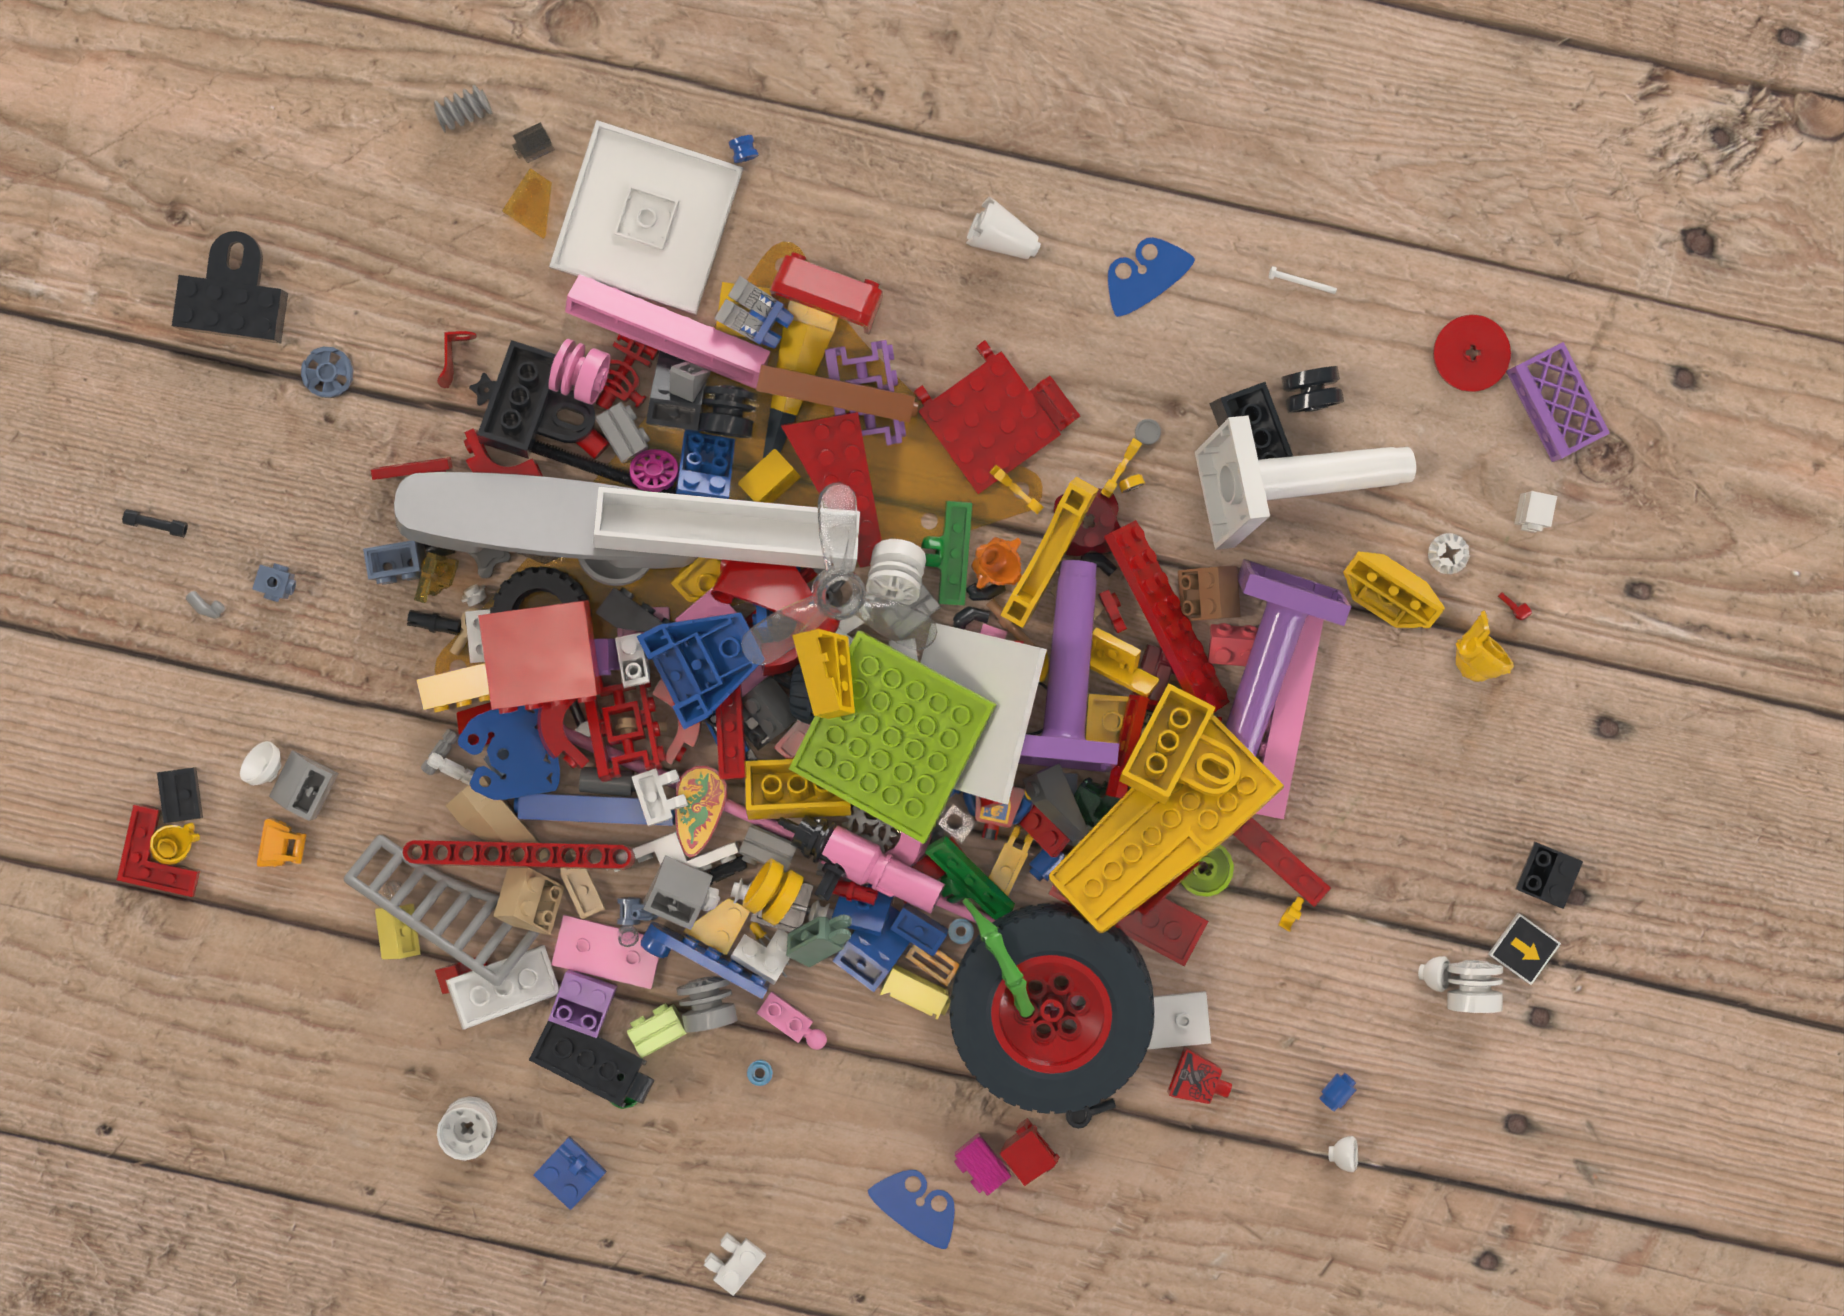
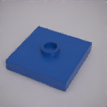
M878 892L875 905L856 900L847 901L845 897L839 896L831 919L838 917V915H848L852 918V924L848 928L881 937L894 896L889 897Z

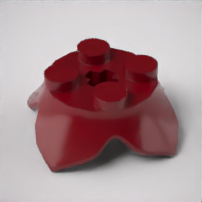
M1098 488L1099 490L1085 515L1086 517L1091 515L1094 518L1092 522L1095 526L1093 528L1089 526L1086 529L1082 526L1084 524V521H1082L1065 555L1081 556L1089 551L1108 553L1111 551L1104 536L1121 528L1117 520L1119 506L1113 493L1108 498L1100 493L1102 489ZM1063 494L1057 497L1055 500L1053 510L1054 514Z

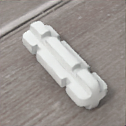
M435 752L429 756L427 761L430 767L436 770L439 768L440 772L457 780L461 779L463 783L470 785L474 771L468 768L465 769L464 766L447 758L443 759L441 755Z

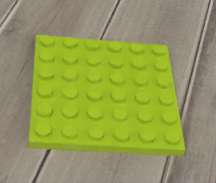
M857 631L849 647L855 713L831 719L815 716L789 770L925 844L997 704L870 635Z

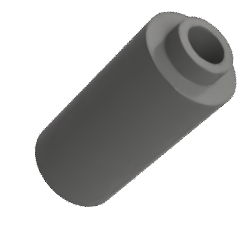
M583 767L580 772L579 792L631 797L632 792H636L632 780L634 771L621 770L622 777H614L612 781L602 782L598 777L597 768Z

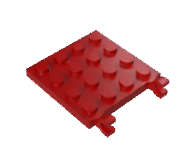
M986 340L976 346L977 351L986 362L934 400L931 399L923 385L913 392L923 405V408L918 410V413L977 495L998 481L989 473L995 465L1007 474L1061 435L1001 351L994 355Z

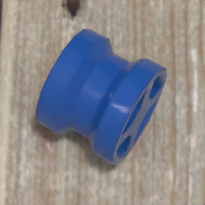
M753 135L741 136L728 142L730 149L734 151V163L746 162L759 156L757 150L753 147Z

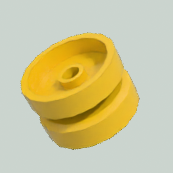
M770 858L752 881L742 906L754 914L762 910V918L775 926L783 919L801 889L804 878L793 870L784 873V865Z

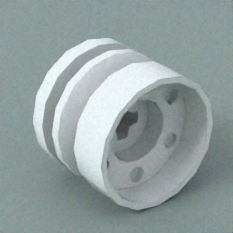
M888 539L877 543L872 551L871 568L868 572L866 583L867 593L878 602L890 606H906L916 602L920 596L922 576L926 564L924 551L914 543L902 539Z
M1465 960L1459 963L1448 964V972L1460 975L1448 977V982L1459 985V989L1447 992V1009L1469 1013H1495L1503 1010V993L1491 990V986L1503 983V979L1491 977V975L1502 974L1503 966L1479 960Z
M471 1096L459 1098L449 1106L438 1124L437 1138L440 1147L447 1155L454 1159L466 1161L477 1158L485 1152L496 1132L497 1118L495 1111L489 1103L481 1098ZM471 1121L474 1125L467 1129L464 1125Z

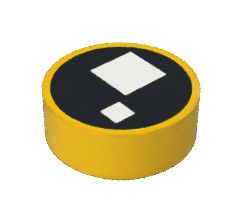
M1137 474L1120 481L1118 485L1121 493H1127L1145 485V481L1141 474Z

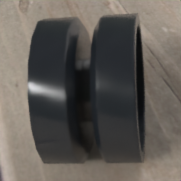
M1338 366L1316 368L1281 377L1284 391L1301 392L1300 394L1290 396L1286 400L1288 413L1313 412L1344 402L1341 388H1325V386L1334 384L1340 379Z

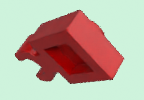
M1109 589L1099 593L1098 596L1116 633L1126 630L1127 627L1118 610L1121 603L1116 593L1111 594Z

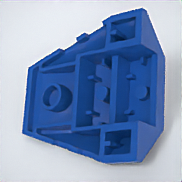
M742 612L660 624L636 636L648 660H653L675 703L672 707L683 729L708 718L765 660Z

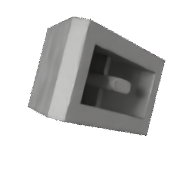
M688 361L672 366L670 370V393L693 402L711 371Z

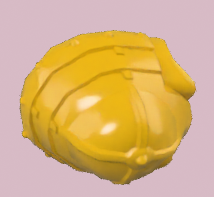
M1485 610L1481 611V615L1478 616L1471 628L1456 642V666L1461 671L1463 677L1474 682H1483L1502 674H1510V671L1514 668L1512 660L1501 645L1488 636L1490 634L1489 620Z

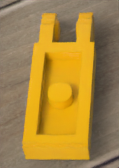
M1018 825L1014 826L1007 843H1004L988 876L1007 896H1009L1028 856L1027 851L1033 841L1032 836L1027 834L1022 849L1013 846L1015 839L1020 833L1021 827Z

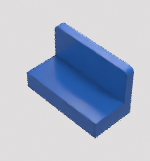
M908 903L903 905L902 910L890 927L892 931L932 956L935 955L948 934V928Z

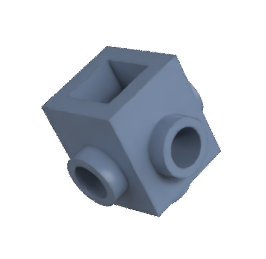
M274 563L273 567L259 565L252 589L265 593L263 598L279 602L280 598L288 599L289 595L294 593L296 587L295 574L289 573V567Z

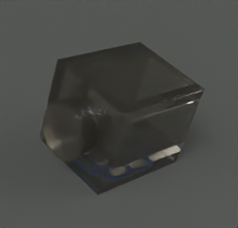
M541 122L513 135L516 143L512 144L518 158L523 157L527 163L555 150Z

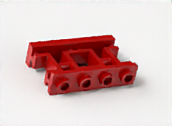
M600 675L602 691L600 696L613 695L615 705L602 708L604 719H601L597 696L594 701L584 702L599 779L602 782L612 781L614 777L620 778L622 777L620 764L644 760L647 771L655 768L657 770L663 769L662 761H666L663 746H658L657 737L661 736L658 721L653 720L652 712H656V706L653 696L649 697L647 689L651 687V680L650 683L639 685L644 710H640L638 701L625 703L623 692L636 690V686L624 688L623 683L605 687L603 678ZM634 710L638 731L614 736L610 715ZM646 727L652 749V760H650L647 750L634 751L633 741L646 738L644 730ZM605 736H607L610 746L623 743L625 755L611 757L613 768H610Z

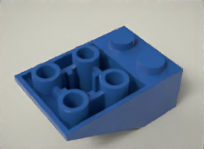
M684 431L676 494L729 499L735 439Z
M892 905L881 937L854 930L851 938L845 942L844 949L837 952L833 958L835 964L873 992H875L910 943L890 929L900 913Z

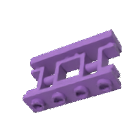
M886 340L871 342L872 355L847 359L845 346L825 349L829 378L840 380L836 356L841 355L843 365L856 363L858 378L845 380L846 382L862 384L877 381L879 389L894 391V386L898 385L896 370L891 371L889 360H894L892 344L887 345ZM877 349H882L887 378V384L885 385L882 384L881 375L868 377L866 362L879 360ZM834 407L835 415L845 413V409ZM858 412L859 415H864L866 429L862 430V436L885 432L887 445L902 443L901 437L906 436L904 421L899 422V420L893 419L895 435L891 436L889 426L876 427L874 415Z

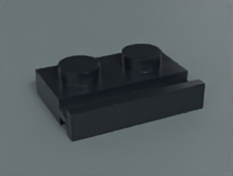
M197 768L157 772L163 823L203 818Z

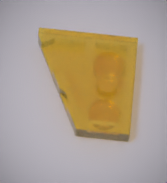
M530 168L502 210L503 213L543 240L546 237L552 182Z
M428 552L427 557L422 562V574L414 600L426 603L428 595L436 596L443 589L452 586L459 560Z

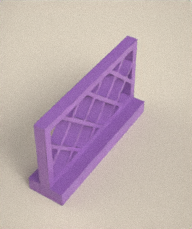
M1564 342L1506 371L1552 462L1560 460L1610 433ZM1558 350L1563 358L1562 367L1550 364L1552 353ZM1532 363L1543 366L1540 378L1532 376L1527 366ZM1548 368L1560 372L1557 384L1545 381ZM1565 374L1573 377L1575 381L1573 390L1561 386ZM1543 385L1555 389L1552 401L1543 398L1541 394ZM1560 391L1571 395L1568 407L1556 403ZM1576 397L1584 399L1587 405L1585 413L1573 409ZM1555 408L1566 412L1563 424L1555 422L1553 418ZM1571 414L1583 418L1580 430L1568 426ZM1588 420L1596 423L1600 430L1598 434L1591 435L1585 432ZM1566 431L1578 435L1576 444L1571 448L1568 447L1564 440Z

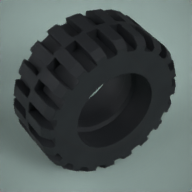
M529 567L523 571L515 572L511 575V578L505 580L500 585L501 589L498 593H495L492 599L495 601L493 607H490V613L518 610L521 602L528 595L540 591L555 595L562 604L589 600V597L583 591L581 584L575 581L569 574L550 567Z

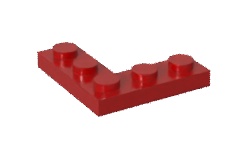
M137 804L133 805L116 880L194 897L200 871L150 860V840L157 831L161 810Z

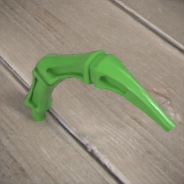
M965 898L963 903L979 928L981 940L985 941L986 948L995 956L1001 968L1005 985L1013 994L1014 1005L1021 1016H1031L1035 1008L1029 1000L1026 991V981L1009 956L1004 946L1002 934L998 933V928L986 919L969 899Z

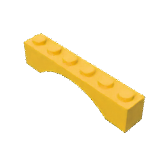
M1077 476L1069 483L1038 549L1013 590L1000 616L1022 628L1030 621L1099 490L1098 488Z

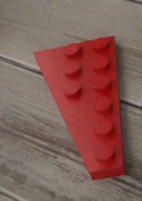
M854 411L781 425L827 509L860 512L857 562L860 568L871 566L872 551L875 545L881 542L882 539L858 412Z

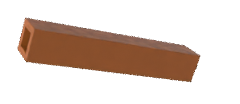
M761 364L756 391L909 423L911 417L916 418L919 404L914 402L915 396L764 364Z

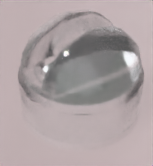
M393 880L386 883L383 887L384 897L391 900L393 897L388 886L391 885L396 894L403 885L401 882Z
M622 925L619 928L617 937L620 945L631 947L638 942V931L633 925Z

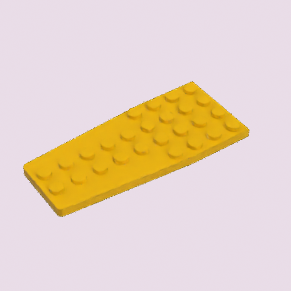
M1212 714L1202 734L1231 748L1239 759L1240 776L1230 791L1219 796H1209L1178 781L1165 805L1131 788L1049 874L1050 882L1098 933L1106 932L1222 844L1284 788V785L1214 714ZM1210 760L1202 763V769L1206 773L1218 779L1228 777L1226 768Z

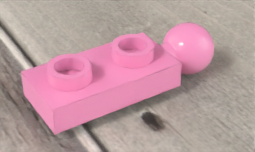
M773 991L757 1012L758 1015L797 1043L800 1042L802 1037H805L810 1048L819 1050L827 1042L826 1034L822 1030H812L809 1028L814 1022L812 1019Z

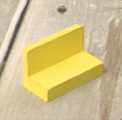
M414 904L399 906L410 915L415 911ZM383 908L375 909L381 958L401 959L421 955L418 933Z

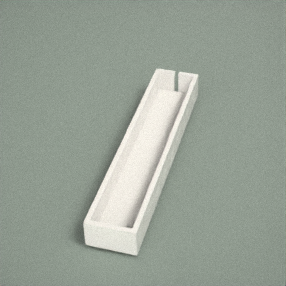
M599 487L594 529V548L854 572L858 553L860 512Z

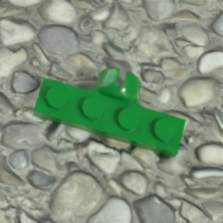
M946 501L942 536H927L922 541L921 548L935 549V554H925V566L937 567L940 570L938 604L965 606L972 503Z
M946 835L928 845L925 853L946 872V875L941 877L940 882L945 884L941 894L942 897L953 894V896L946 899L947 902L955 904L965 898H971L994 920L1013 911L1015 903Z

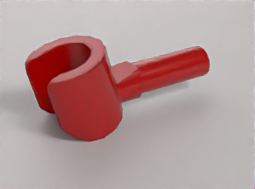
M1503 592L1498 595L1510 607L1516 619L1524 620L1532 614L1531 609L1526 603L1517 606Z

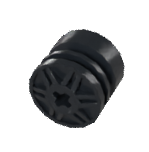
M730 385L705 386L704 394L715 396V398L703 399L702 403L712 407L713 412L700 414L698 430L710 434L751 439L754 421L744 418L743 414L755 412L756 407L745 404V401L756 402L758 394Z

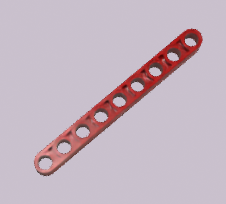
M412 840L406 843L403 848L405 860L417 865L626 870L633 866L636 859L635 853L629 847L604 844ZM420 846L422 848V855L415 860L412 856L413 849ZM445 846L448 850L447 857L440 860L438 858V850ZM471 847L473 849V857L466 861L463 858V852L466 848ZM496 847L499 851V857L495 861H490L489 851ZM522 848L525 856L522 861L516 862L514 853L517 849ZM548 849L550 851V859L543 863L539 857L540 852ZM573 849L576 852V859L572 863H567L565 854ZM595 850H600L602 859L597 864H593L590 858L591 854ZM625 850L628 855L627 861L619 865L616 861V856L618 852Z

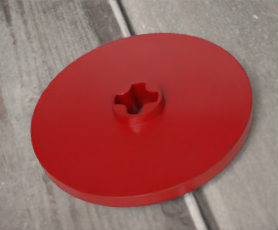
M1464 315L1450 321L1439 332L1434 343L1433 359L1439 375L1447 384L1461 391L1478 392L1495 385L1504 376L1511 359V347L1506 333L1496 322L1481 315ZM1471 347H1473L1474 351H1478V355L1473 360H1471L1469 355H1466V351L1470 350Z

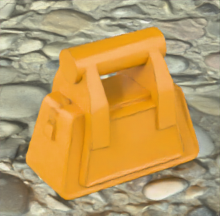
M272 817L266 819L262 831L257 866H283L286 861L301 864L307 834L293 832L292 827L281 820ZM290 839H295L293 853L289 854Z

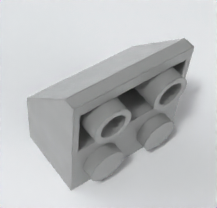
M292 750L269 797L286 810L308 821L315 820L339 773Z
M665 855L646 894L643 910L691 930L703 906L713 875Z

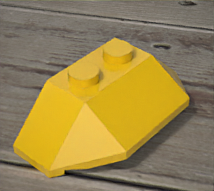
M1358 551L1343 571L1352 600L1395 628H1430L1445 609L1425 580L1384 554Z

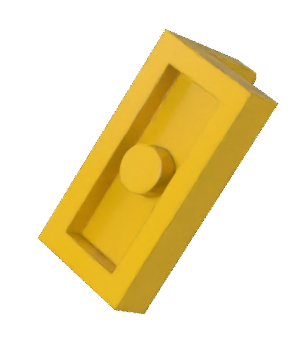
M773 449L738 482V485L754 502L773 503L801 476L776 449Z

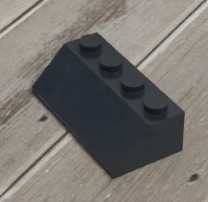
M1266 382L1226 395L1209 403L1218 428L1229 417L1249 416L1258 460L1293 457Z

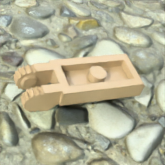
M571 849L569 853L573 860H575L576 852ZM560 868V875L581 919L587 918L606 908L588 869Z

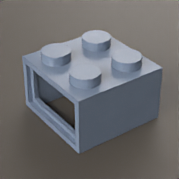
M406 541L363 549L368 580H375L377 584L397 583V578L399 577L407 581L421 579L423 573L429 572L423 543ZM412 559L413 566L410 567L409 562ZM388 562L391 563L392 570L385 571L384 565Z

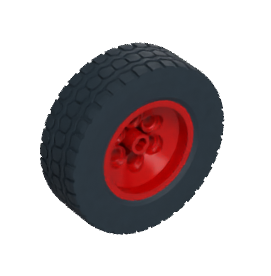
M1050 903L1037 904V906L1029 905L1020 908V910L1011 911L1005 914L1004 917H999L992 922L998 928V933L1002 934L1004 946L1009 956L1026 981V991L1031 1004L1035 1008L1031 1016H1021L1014 1005L1013 994L1005 985L1001 968L993 953L986 948L985 941L981 940L980 934L968 947L959 964L951 992L949 1009L954 1043L958 1047L957 1051L972 1076H976V1080L984 1088L987 1087L989 1092L997 1098H1003L1004 1102L1014 1107L1018 1105L1023 1110L1031 1112L1032 1110H1037V1113L1050 1114V1111H1054V1114L1067 1113L1068 1110L1072 1112L1083 1110L1085 1106L1091 1107L1101 1102V1099L1105 1100L1116 1093V1090L1121 1089L1129 1081L1128 1078L1134 1075L1139 1068V1064L1142 1063L1147 1053V1048L1150 1045L1154 1028L1155 1011L1152 982L1145 961L1137 947L1120 928L1115 927L1116 925L1104 933H1098L1073 905L1067 906L1068 904L1055 903V905ZM1058 976H1064L1069 982L1065 986H1058L1054 979ZM1033 980H1038L1043 984V987L1040 990H1032L1029 983ZM1076 995H1080L1085 999V1003L1076 1006L1071 1002V999ZM1053 1003L1054 1007L1059 1008L1056 1010H1051V1007H1046V1005ZM1067 1019H1071L1077 1025L1073 1029H1066L1062 1023ZM1044 1023L1049 1025L1051 1030L1043 1034L1037 1030V1026Z

